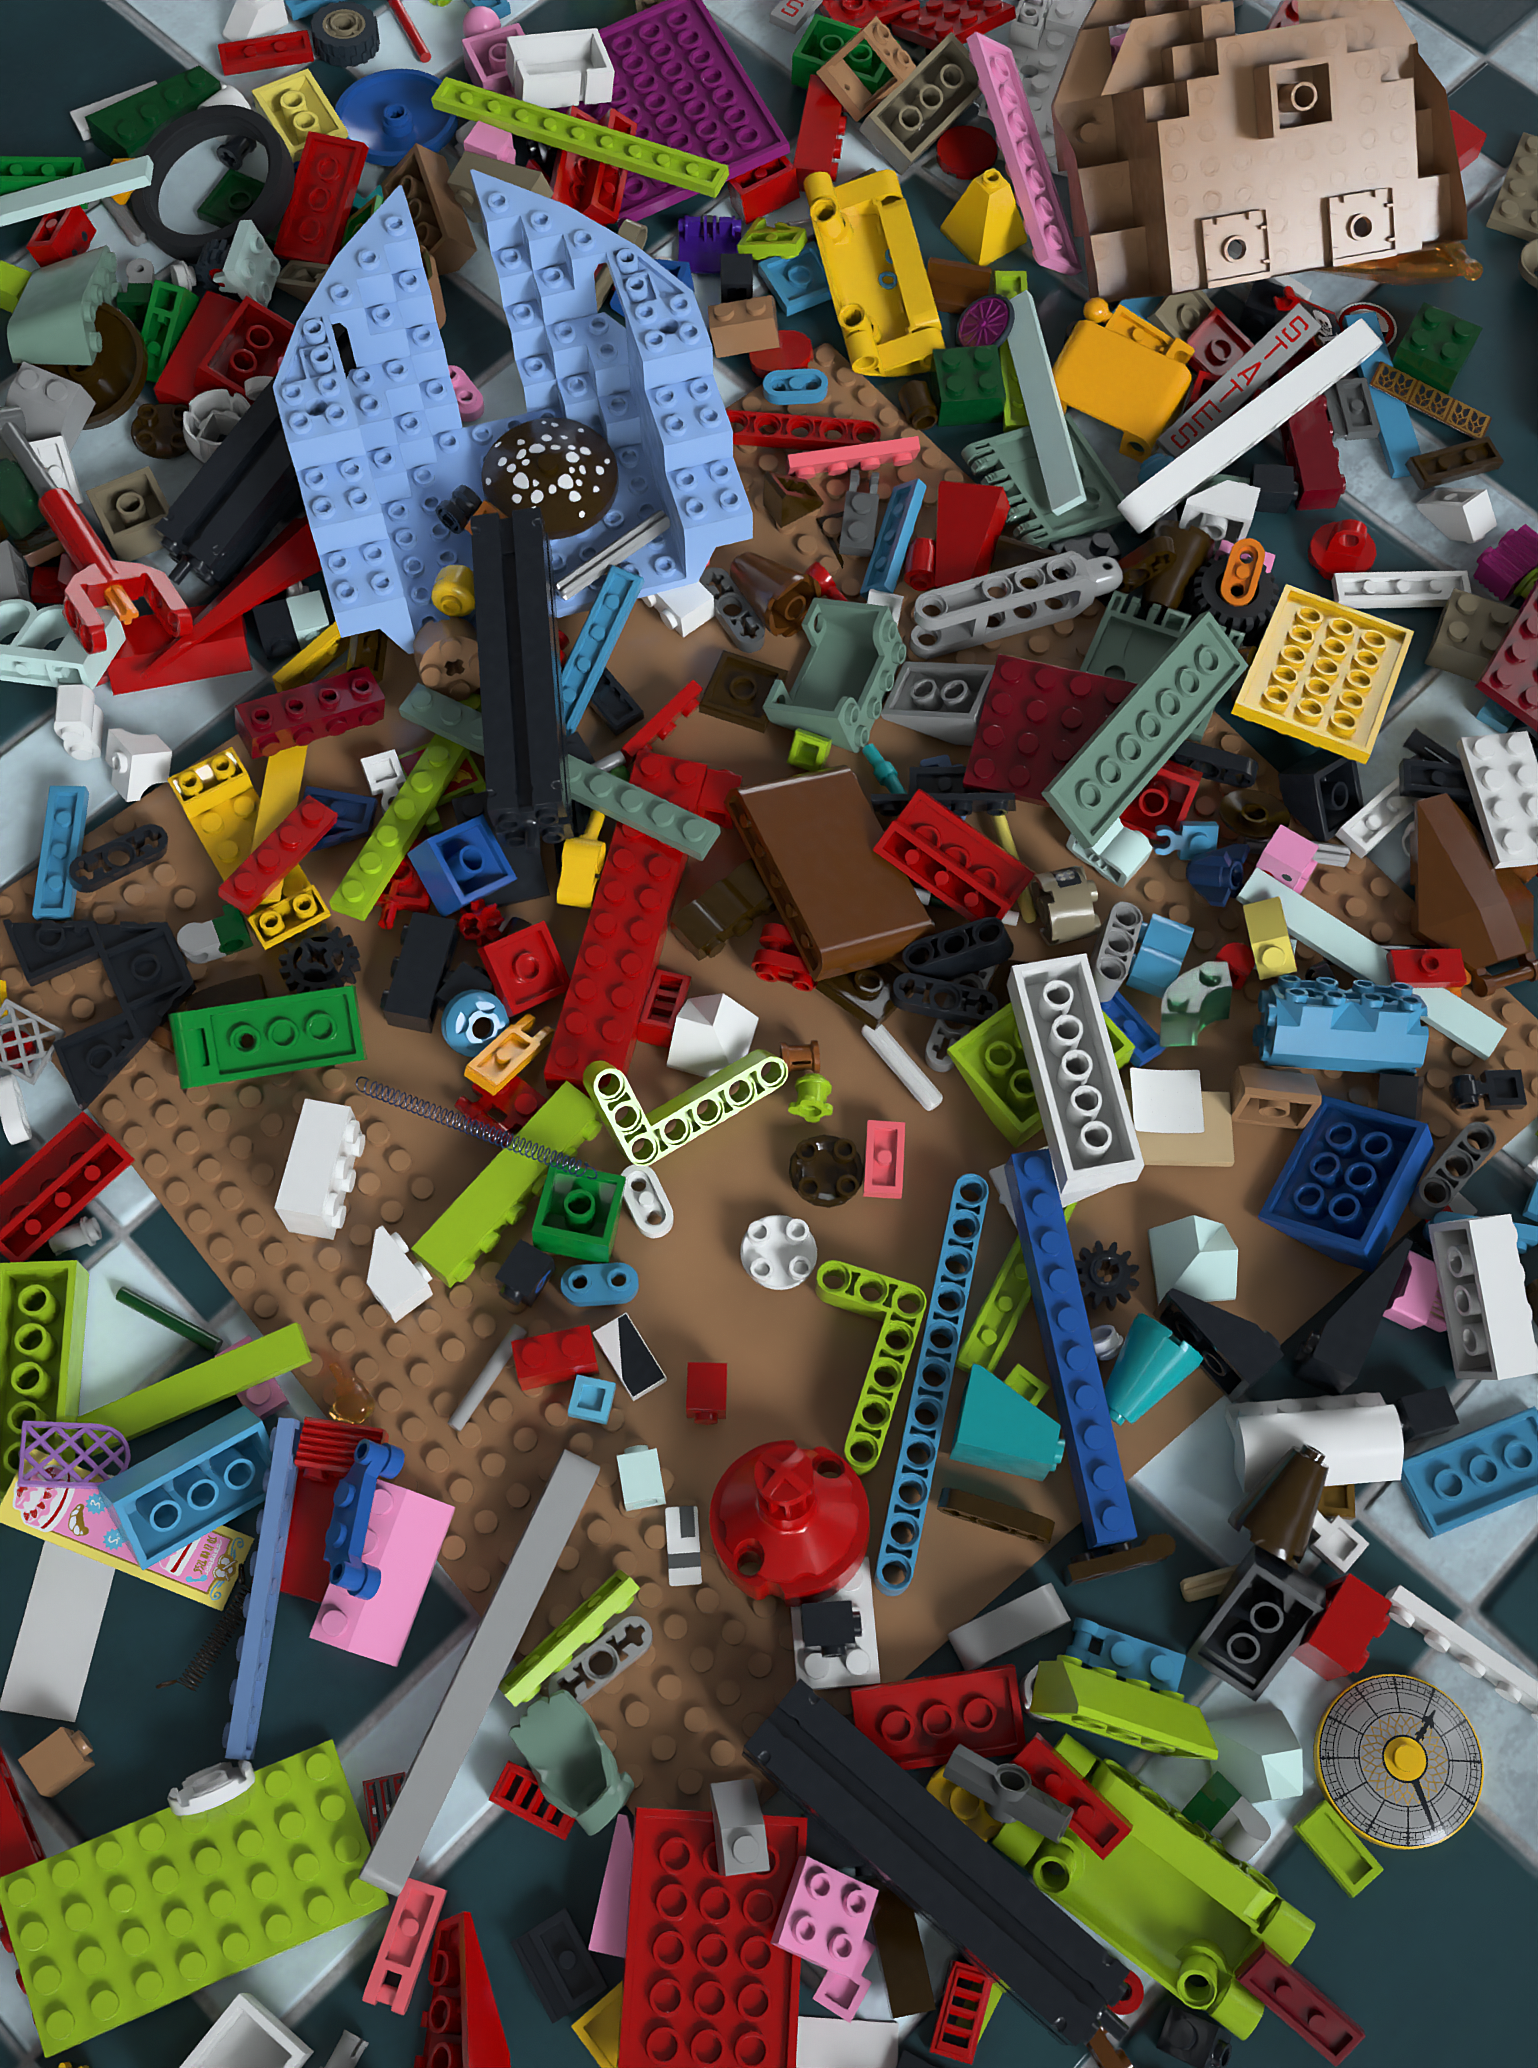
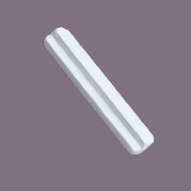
M866 1024L862 1027L861 1032L865 1039L925 1110L931 1111L942 1102V1094L882 1024L875 1031Z

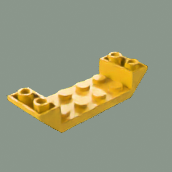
M233 747L167 778L190 824L224 882L250 856L261 800ZM299 864L284 878L280 902L272 906L259 904L249 916L241 911L264 950L331 916L314 884H310Z

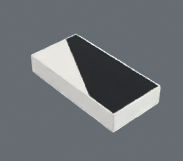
M627 1313L592 1332L593 1337L633 1401L667 1381V1377Z

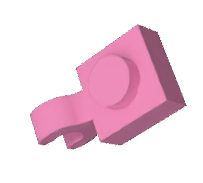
M863 1939L852 1977H842L827 1970L812 1999L851 2023L872 1984V1981L861 1974L876 1946Z

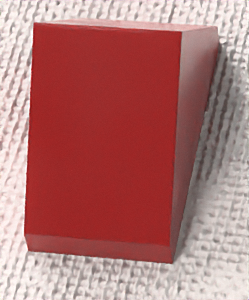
M1449 110L1461 172L1478 158L1487 134L1456 111Z

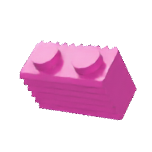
M1527 524L1520 527L1518 531H1515L1513 528L1510 529L1500 539L1499 545L1495 549L1491 546L1488 547L1476 561L1479 566L1473 575L1474 579L1479 580V583L1483 584L1484 588H1488L1489 592H1493L1494 596L1499 598V601H1504L1509 597L1524 577L1538 567V533Z

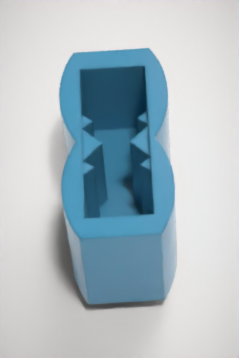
M1154 913L1149 923L1142 921L1137 939L1140 947L1137 954L1133 953L1126 985L1168 1000L1195 928Z

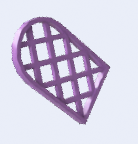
M22 1421L20 1450L18 1453L17 1487L98 1489V1485L110 1479L103 1469L112 1461L121 1469L118 1474L127 1470L131 1457L129 1444L119 1431L111 1426L102 1424ZM33 1428L50 1429L40 1436ZM63 1429H76L79 1431L70 1438ZM92 1430L107 1433L102 1438H99ZM27 1431L36 1441L25 1449ZM56 1431L66 1442L54 1451L45 1440ZM84 1433L95 1442L85 1452L74 1442ZM111 1436L117 1438L122 1445L115 1453L104 1443ZM38 1445H41L50 1454L40 1464L29 1454ZM69 1445L79 1455L70 1465L59 1456ZM98 1447L109 1456L99 1466L89 1457ZM123 1452L125 1454L124 1463L118 1458ZM25 1458L34 1469L23 1477ZM53 1459L64 1469L54 1478L43 1469ZM83 1460L93 1469L84 1479L73 1470ZM38 1472L46 1481H33L29 1479ZM68 1473L76 1482H63L59 1480ZM97 1474L104 1480L103 1482L96 1483L89 1482Z

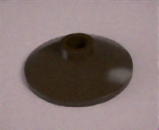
M1244 789L1231 792L1222 799L1219 806V815L1222 822L1233 832L1251 839H1271L1280 825L1288 828L1291 820L1289 810L1283 802L1268 793L1258 790Z

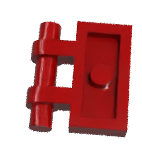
M516 1075L495 1096L474 1083L472 1090L480 1099L473 1103L463 1095L456 1101L454 1107L465 1115V1121L471 1117V1124L476 1119L477 1125L483 1122V1129L485 1125L489 1124V1131L495 1126L496 1131L501 1129V1136L505 1131H507L509 1136L517 1128L522 1129L548 1100ZM494 1108L505 1117V1120L498 1123L487 1113ZM494 1128L492 1129V1131H491V1133H490V1137L492 1136V1134H493V1132H494ZM500 1130L497 1133L496 1140L500 1134ZM505 1133L504 1136H503L502 1142L504 1141V1139H505V1137H506V1133ZM495 1134L490 1141L494 1142ZM500 1136L499 1140L496 1142L497 1144H501V1143H500L501 1136ZM507 1139L502 1144L504 1147L507 1145Z

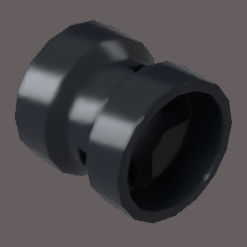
M460 485L452 492V498L442 501L435 511L446 528L453 533L460 534L468 524L470 516L475 514L482 501L471 488L466 485Z

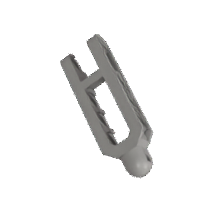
M1069 551L925 592L916 599L913 615L918 625L911 632L910 649L916 656L930 659L1074 618L1093 604L1094 597L1116 590L1123 580L1122 570L1119 563L1111 557L1101 556L1086 560L1080 554ZM1103 564L1111 565L1112 569H1104ZM1060 568L1065 569L1070 574V577L1060 580L1053 576L1052 571ZM1032 578L1036 580L1038 586L1034 589H1027L1020 584V580ZM991 587H1000L1006 592V595L1002 598H994L988 594L987 590ZM1049 598H1056L1062 602L1063 606L1059 609H1051L1045 604V601ZM927 605H934L941 610V613L938 616L931 617L924 614L922 609ZM1017 607H1025L1030 610L1032 615L1027 618H1020L1014 614L1013 610ZM988 617H996L1000 624L996 627H987ZM923 634H930L935 637L936 642L933 645H923L919 642L918 637Z

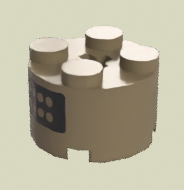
M1082 866L1068 867L1033 876L1035 880L1031 881V896L1037 917H1040L1042 923L1046 926L1039 929L1045 944L1053 946L1089 938L1101 933L1100 920L1093 909V902L1098 900L1097 888L1094 880L1087 881Z

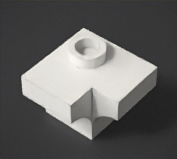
M123 728L108 730L105 761L113 768L111 785L126 802L139 801L142 793L149 786L168 782L172 750L157 734L137 735L129 733Z

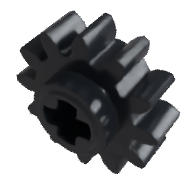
M1098 1240L1093 1246L1092 1253L1089 1249L1083 1247L1078 1254L1080 1260H1075L1079 1283L1083 1288L1081 1290L1083 1300L1088 1296L1093 1298L1092 1309L1094 1310L1098 1308L1101 1301H1105L1107 1308L1113 1311L1117 1304V1298L1123 1304H1127L1131 1298L1129 1291H1136L1139 1286V1282L1130 1277L1134 1276L1140 1268L1135 1264H1127L1131 1256L1130 1251L1123 1252L1122 1255L1116 1253L1118 1249L1117 1242H1113L1108 1250H1104L1102 1243ZM1099 1270H1104L1105 1276L1110 1274L1112 1277L1110 1281L1105 1282L1104 1276L1098 1277Z

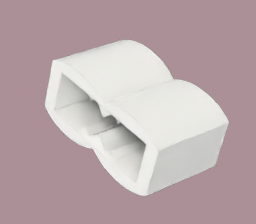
M84 684L58 685L54 731L64 740L65 751L77 760L99 758L102 747L104 713L95 704L94 693Z

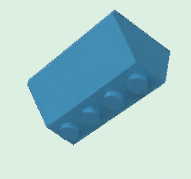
M246 1406L234 1410L97 1486L112 1521L142 1570L147 1569L266 1500L267 1493L263 1491V1478L266 1469L271 1468L273 1452L269 1448L270 1439L263 1421Z

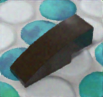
M877 1878L862 1881L864 1884L879 1890L870 1922L890 2018L895 2019L936 2010L915 1912Z

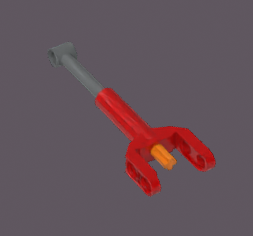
M18 405L0 407V439L4 441L40 497L38 503L39 510L79 571L72 577L64 591L66 597L63 601L64 609L62 610V615L85 651L91 655L104 652L107 648V638L104 631L105 623L95 609L96 607L110 606L119 621H123L125 625L131 624L132 619L139 616V612L132 601L138 600L141 596H144L168 634L174 637L192 634L193 620L191 613L165 572L141 563L113 560L71 494L66 489L57 487L25 438L26 421L21 408Z

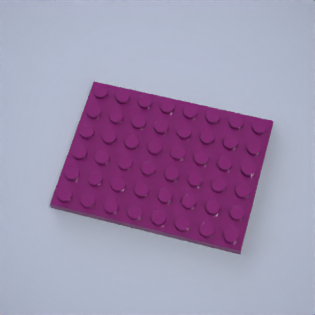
M665 0L598 30L615 71L612 101L585 105L582 100L579 101L578 106H575L599 121L611 108H614L638 124L636 137L728 165L729 176L726 181L790 153L789 142L702 0ZM571 106L553 109L556 112L566 114V111ZM628 171L616 224L620 229L626 219H631L635 222L699 193Z

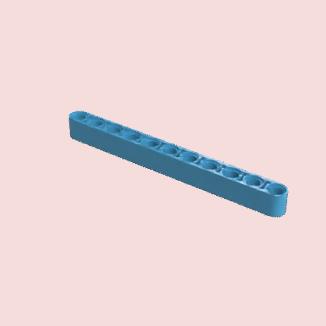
M977 1174L961 1176L954 1186L950 1200L874 1572L876 1588L887 1596L902 1594L908 1588L914 1573L989 1194L987 1182ZM964 1190H971L978 1195L979 1200L974 1202L966 1201L960 1193ZM958 1225L966 1226L970 1229L972 1235L967 1238L959 1237L954 1233L953 1228ZM950 1261H957L963 1265L965 1271L961 1274H953L947 1270L945 1264ZM943 1297H949L956 1302L958 1308L953 1311H946L939 1306L938 1300ZM935 1334H942L949 1339L950 1346L944 1349L937 1348L932 1344L930 1337ZM928 1371H934L942 1377L943 1383L937 1387L930 1386L924 1381L922 1375ZM920 1409H927L934 1414L935 1422L930 1425H923L916 1420L915 1412ZM919 1447L926 1452L928 1460L923 1464H915L909 1460L907 1451L910 1448ZM905 1486L914 1487L919 1492L920 1500L914 1504H908L900 1498L899 1490ZM897 1525L907 1527L911 1531L912 1540L906 1544L896 1542L891 1536V1529ZM895 1565L903 1571L904 1581L897 1585L890 1584L884 1579L882 1570L886 1566Z

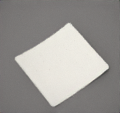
M1130 1068L1133 1119L1136 1131L1155 1133L1204 1132L1199 1070Z

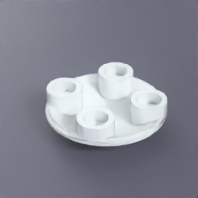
M771 1215L750 1224L742 1239L740 1255L744 1269L755 1282L769 1289L786 1290L800 1285L810 1276L817 1260V1247L808 1225L803 1220L784 1215Z

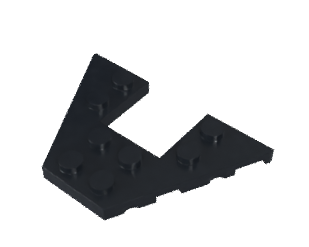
M10 919L3 920L23 973L31 987L101 958L123 1013L52 1042L76 1103L81 1111H83L150 1040L149 1037L155 1027H162L169 1019L168 1014L175 1013L185 1002L184 998L191 995L197 987L168 922L138 924L136 922L120 921L119 925L97 924L95 921H67L61 924L55 923L52 920H42V923H12Z

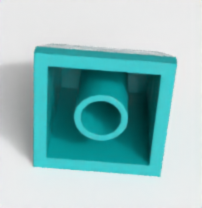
M972 1365L964 1385L949 1459L1043 1481L1049 1471L1055 1472L1057 1463H1061L1065 1440L1059 1438L1060 1424L983 1366Z

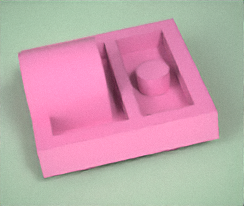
M799 1856L770 1943L835 1974L851 1978L879 1890L808 1856Z

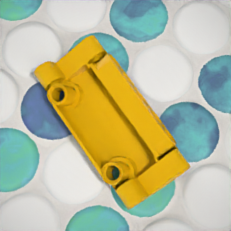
M885 169L834 187L828 173L819 171L810 174L803 182L852 370L858 374L877 377L909 376L930 371L933 349H945L946 347L918 240L896 172ZM887 249L890 250L888 256L892 259L893 264H890L885 259V252ZM886 271L893 272L897 276L896 286L892 289L883 288L878 282L881 273ZM885 276L882 278V281L886 284H891L894 282L893 277Z

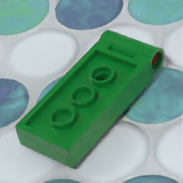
M354 985L168 1014L180 1089L368 1060L357 991ZM247 1033L251 1034L254 1038V1043L249 1048L245 1047L242 1043V1038Z

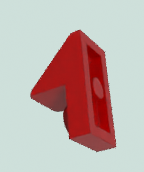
M61 553L59 567L35 566L30 592L34 603L63 604L66 597L64 591L72 577L79 572L68 554Z

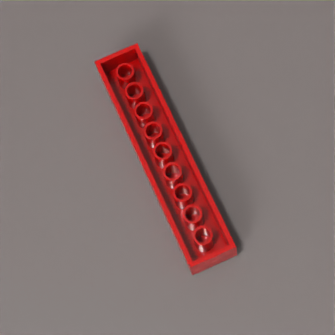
M638 750L629 783L698 815V802L708 765ZM617 821L544 1069L547 1089L557 1091L567 1080L588 1098L590 1096L583 1083V1073L592 1062L605 1061L620 1070L627 1078L637 1042L638 1022L655 970L658 967L688 859V854ZM610 1073L604 1074L598 1082L599 1089L606 1088L611 1081Z

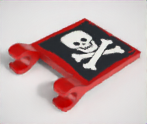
M1286 286L1283 289L1284 297H1273L1276 308L1279 311L1292 310L1300 303L1322 326L1298 351L1312 350L1317 352L1342 333L1335 312L1297 297L1292 287Z

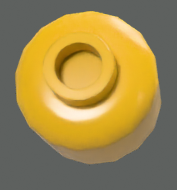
M448 565L443 567L437 574L431 592V599L440 612L448 616L464 617L474 610L473 571L467 566Z

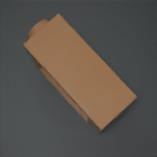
M875 16L833 54L816 73L857 122L902 84L915 70L916 65L912 62L909 54L893 38L888 27L882 24L879 18ZM864 39L894 75L873 95L843 59Z

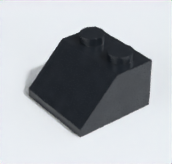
M1317 750L1278 774L1279 788L1284 805L1320 842H1326L1336 836L1337 831L1364 807L1357 763L1355 760L1347 759L1342 755L1328 750Z

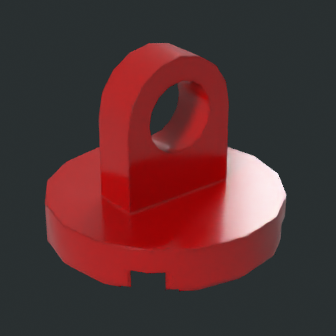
M1346 519L1323 525L1314 533L1308 547V558L1312 567L1315 565L1319 570L1318 574L1330 581L1334 573L1370 572L1377 555L1375 543L1370 534L1367 533L1366 525L1355 519Z

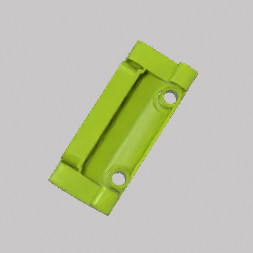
M1065 1733L1054 1749L1133 1825L1132 1831L1104 1860L1069 1827H1067L1063 1837L1057 1844L1018 1820L1013 1823H1003L1000 1831L992 1839L991 1844L1020 1867L1025 1868L1033 1876L1035 1885L1042 1892L1046 1893L1182 2000L1185 2005L1207 2011L1212 2018L1240 2040H1246L1259 2023L1265 2009V2004L1236 1980L1234 1972L1263 1941L1291 1965L1309 1941L1316 1924L1280 1897L1274 1884L1246 1861L1238 1860L1230 1855L1219 1840L1195 1823L1193 1825L1180 1813L1181 1811L1125 1768L1110 1759H1100L1068 1733ZM1049 1861L1057 1862L1063 1867L1065 1873L1053 1875L1048 1872L1044 1863ZM1193 1974L1201 1975L1206 1978L1209 1984L1203 1987H1196L1187 1978Z

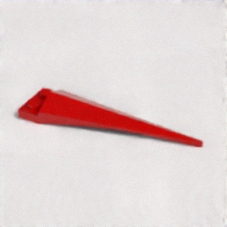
M307 515L303 518H295L193 620L192 634L176 637L141 672L140 676L143 681L152 678L199 642L254 606L322 570Z

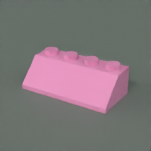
M377 1479L362 1553V1562L380 1569V1587L373 1598L363 1600L351 1596L347 1589L329 1583L309 1638L397 1667L455 1507Z

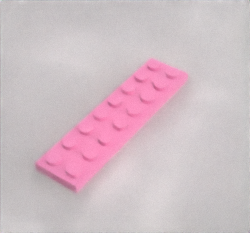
M974 32L966 39L970 49L969 58L976 68L979 77L978 86L984 94L988 105L987 114L993 122L997 133L996 142L1002 150L1006 161L1005 170L1011 178L1015 189L1014 198L1021 208L1024 217L1023 226L1030 236L1033 245V257L1041 266L1069 276L1077 275L1083 269L1011 48L978 32Z

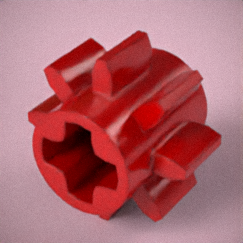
M483 898L472 901L471 905L460 908L463 916L460 918L457 926L460 927L461 933L465 936V941L476 939L478 946H483L490 943V940L500 936L501 931L499 928L505 919L497 909L496 903L485 905Z

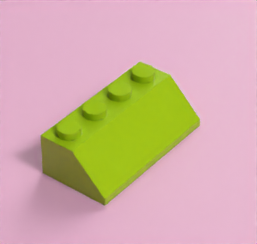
M1057 1655L1056 1661H1039L1030 1706L1031 1713L1164 1757L1217 1760L1219 1751L1201 1709L1183 1702L1184 1695L1168 1690H1159V1694L1150 1691V1683L1137 1679L1126 1678L1125 1682L1117 1680V1672L1110 1669L1092 1667L1091 1670L1082 1668V1660L1071 1656Z

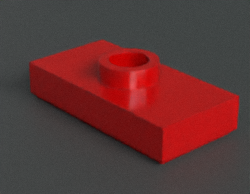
M1461 948L1390 950L1386 954L1391 983L1402 982L1413 986V988L1463 987L1467 983Z

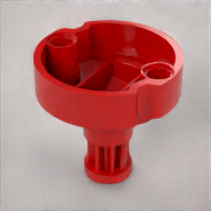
M779 1440L762 1444L749 1450L736 1459L724 1472L717 1483L710 1504V1532L719 1564L726 1576L737 1588L756 1600H762L768 1595L781 1597L786 1607H800L801 1604L818 1603L834 1595L847 1585L859 1570L867 1553L870 1538V1518L865 1489L852 1467L839 1455L823 1446H818L813 1450L798 1448L794 1440ZM826 1472H834L839 1477L826 1478L821 1475ZM755 1562L761 1566L759 1571L752 1575H745L739 1571L745 1563Z

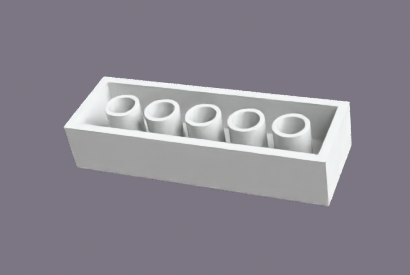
M1086 953L1012 966L1007 988L1061 1195L1137 1181L1145 1165Z

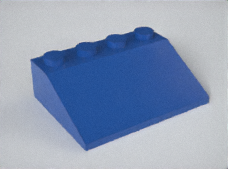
M1322 1095L1321 1105L1305 1126L1258 1215L1259 1220L1337 1262L1373 1273L1435 1150L1428 1124Z

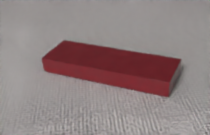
M1264 1941L1234 1972L1237 1981L1335 2067L1366 2037L1360 2025Z

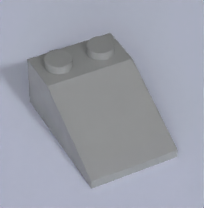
M24 361L8 390L5 406L18 405L23 411L26 421V434L24 436L28 442L64 435L69 454L96 404L80 384ZM0 439V467L27 478L4 441Z
M905 661L881 711V716L885 720L955 745L973 746L995 665Z

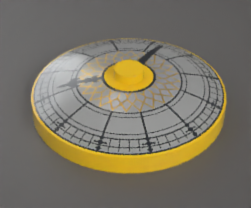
M1382 1674L1360 1680L1341 1691L1326 1707L1318 1723L1314 1737L1313 1762L1320 1790L1324 1798L1347 1826L1367 1841L1383 1847L1401 1850L1429 1847L1448 1839L1458 1832L1474 1812L1481 1795L1484 1777L1483 1757L1479 1740L1462 1709L1437 1687L1406 1675Z

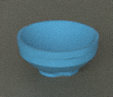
M478 989L463 991L456 995L445 1007L441 1018V1030L446 1043L457 1053L468 1057H476L509 1027V1017L501 1001L493 994ZM480 1017L489 1018L491 1022L490 1032L485 1037H475L472 1032L475 1020Z

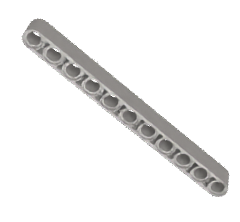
M566 1449L559 1456L369 1851L358 1879L396 1897L401 1893L601 1468L600 1466Z

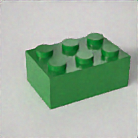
M815 14L792 55L791 84L808 89L810 75H818L816 72L857 34L861 28ZM865 39L843 58L872 95L893 76L892 72ZM879 103L874 108H872L871 111H873L879 105Z

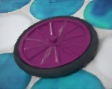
M989 294L973 301L964 310L957 322L955 330L957 347L997 345V348H999L1009 336L1015 320V311L1009 299L1000 294Z

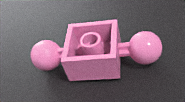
M485 6L474 7L466 13L462 24L463 33L466 37L462 39L465 69L474 86L517 99L514 92L515 87H512L505 69L507 37L525 34L519 23L501 28L499 17L492 9Z

